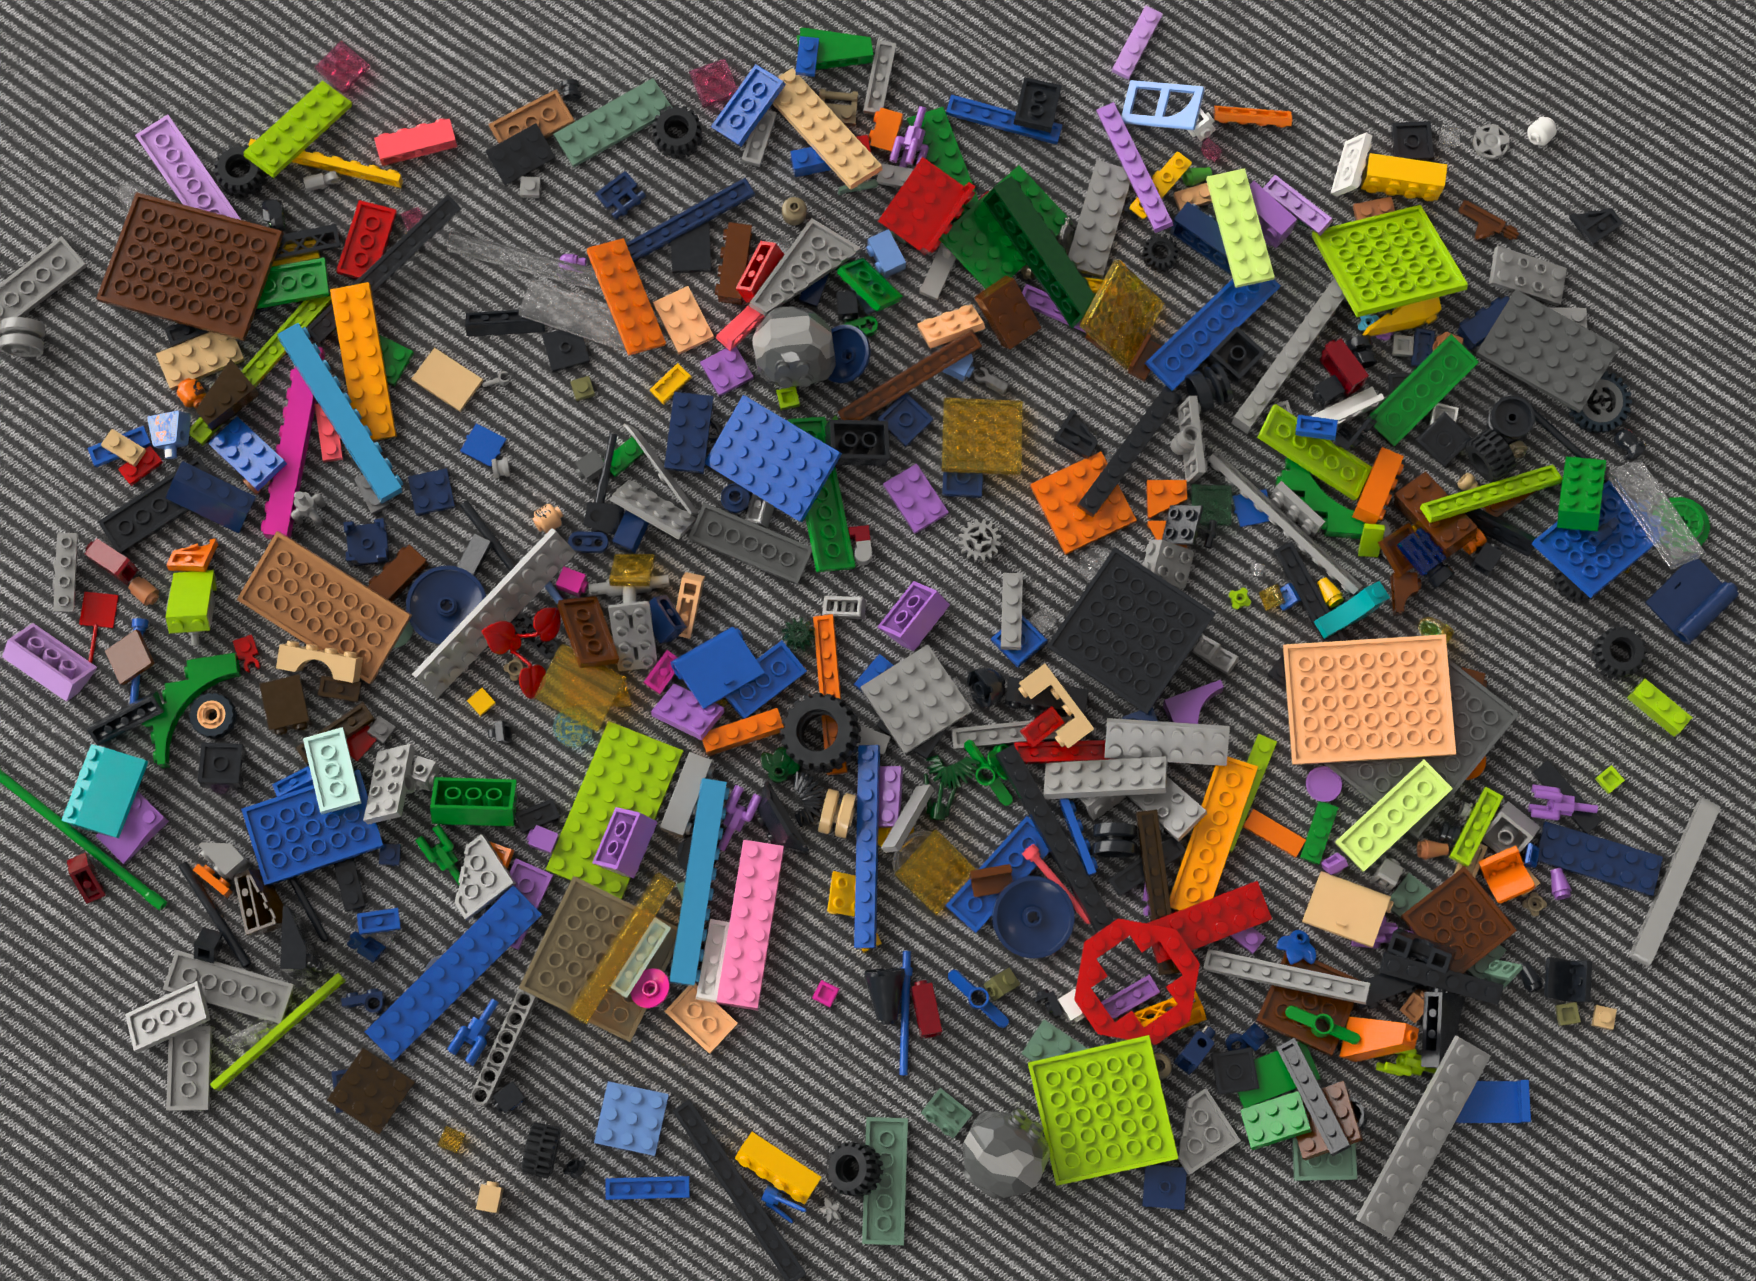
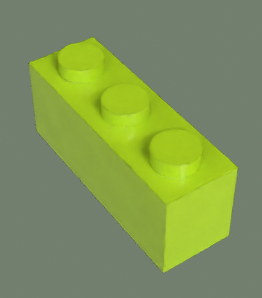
M1647 679L1642 680L1627 697L1628 700L1673 737L1679 734L1693 718Z

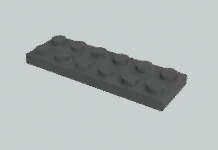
M703 503L688 536V540L795 585L799 584L812 555V548L808 545L706 503Z

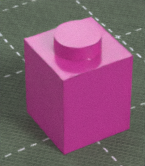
M564 566L556 582L557 589L579 598L581 593L586 592L589 584L585 574Z

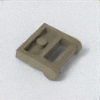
M820 89L819 97L824 103L825 99L852 101L851 105L825 104L845 126L855 127L858 92L845 93Z

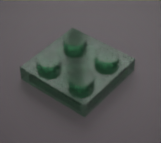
M1191 485V506L1204 507L1200 525H1209V520L1218 521L1217 526H1231L1232 486Z

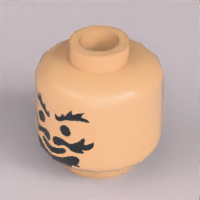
M546 504L534 512L532 520L540 532L547 533L551 528L555 530L562 525L560 518L563 517V514L558 506L554 508L551 504Z

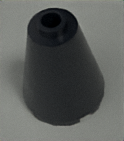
M879 968L866 970L864 977L877 1021H881L882 1025L894 1024V1020L898 1019L905 969Z

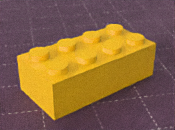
M1370 153L1366 166L1363 169L1361 189L1369 193L1383 192L1389 196L1397 194L1404 195V197L1410 199L1417 197L1423 198L1425 201L1438 200L1445 187L1447 164Z

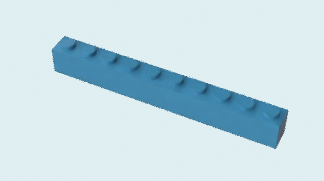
M296 323L278 333V339L381 504L402 493V480L398 474L394 476L391 471L393 467L388 458L384 459L380 454L383 452L377 441L373 442L370 438L372 436L370 429L367 425L363 426L360 422L362 419L357 409L353 410L350 406L351 399L346 392L342 393L340 390L341 384L336 376L332 377L329 370L331 368L325 359L321 360L319 356L321 352L315 343L311 344L308 339L311 336L305 327L301 328L300 324Z
M706 778L701 780L669 983L694 986L695 982H699L701 970H697L698 961L702 962L704 950L700 948L701 942L706 940L707 935L704 923L709 921L710 909L707 908L708 900L712 901L714 889L710 888L711 880L715 881L717 868H713L714 860L719 858L720 848L716 847L717 841L722 839L723 828H720V822L725 819L726 808H723L724 800H728L729 788L726 787L727 782Z

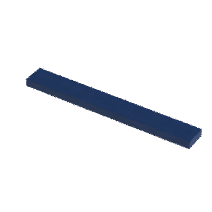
M746 177L627 242L626 245L633 262L754 197L755 193Z

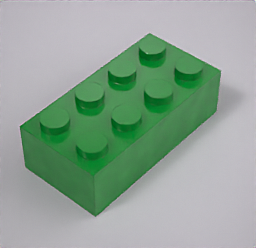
M1566 457L1557 528L1598 531L1606 460Z
M435 777L430 805L432 824L514 826L518 797L516 779Z

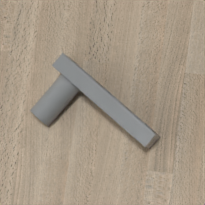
M941 243L919 291V294L936 301L956 261V257L943 243Z

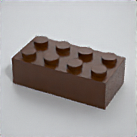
M1425 471L1394 494V505L1420 530V533L1444 559H1447L1476 538L1477 526L1465 513L1429 523L1420 509L1421 505L1448 495Z

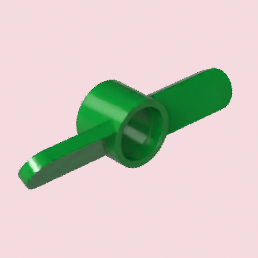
M967 740L964 743L966 751L972 759L980 761V764H976L978 767L975 775L976 780L981 785H989L1002 805H1010L1012 803V796L998 777L995 766H991L986 761L972 740ZM983 768L989 769L993 773V779L985 778L981 770Z
M1293 1005L1286 1008L1285 1014L1288 1018L1311 1027V1031L1316 1037L1324 1038L1330 1034L1351 1044H1358L1360 1041L1359 1034L1334 1024L1333 1019L1327 1014L1315 1015ZM1317 1020H1325L1329 1025V1030L1327 1032L1319 1031L1315 1026V1022Z

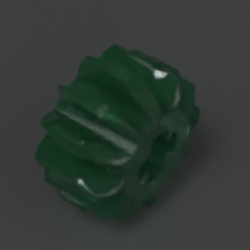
M795 617L792 618L793 624L786 622L787 628L782 629V633L785 634L782 637V641H788L786 644L788 648L794 645V651H797L798 646L804 651V644L811 647L812 643L810 640H815V635L811 634L815 631V628L810 627V621L804 624L803 617H800L799 622L796 621ZM797 631H801L802 635H800V638H797L795 635V633L797 634Z

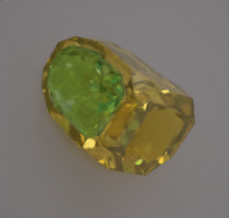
M1432 617L1422 618L1418 623V630L1421 636L1446 634V644L1454 634L1452 627Z

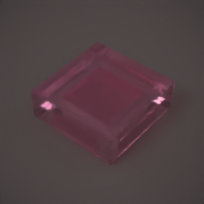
M419 207L400 214L407 232L423 218Z

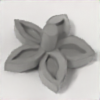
M827 1197L824 1202L825 1205L819 1209L820 1212L823 1214L827 1213V1223L833 1217L840 1220L841 1216L837 1210L840 1209L841 1204H834Z

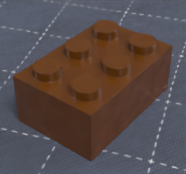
M1004 276L974 297L1001 346L1005 348H1013L1042 328L1014 278Z

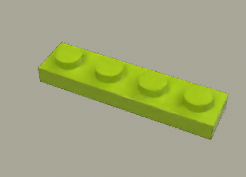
M1487 787L1483 789L1449 858L1465 867L1470 865L1504 796Z

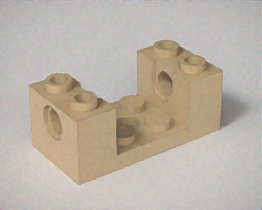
M1043 664L1019 682L1021 687L1018 690L1024 698L1029 696L1030 699L1051 685L1052 689L1050 692L1056 700L1061 698L1064 702L1062 708L1068 716L1073 714V719L1055 731L1057 733L1055 739L1061 747L1065 745L1067 748L1071 747L1094 730L1093 726L1046 664Z

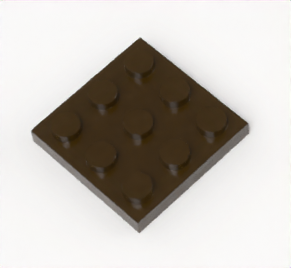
M362 1048L327 1101L379 1135L415 1082Z

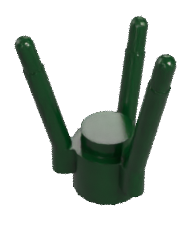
M927 773L924 774L925 785H929ZM940 783L937 803H933V806H931V797L927 802L926 814H930L929 819L945 821V817H949V810L958 786H956V789L953 787L945 807V804L942 803L944 783Z

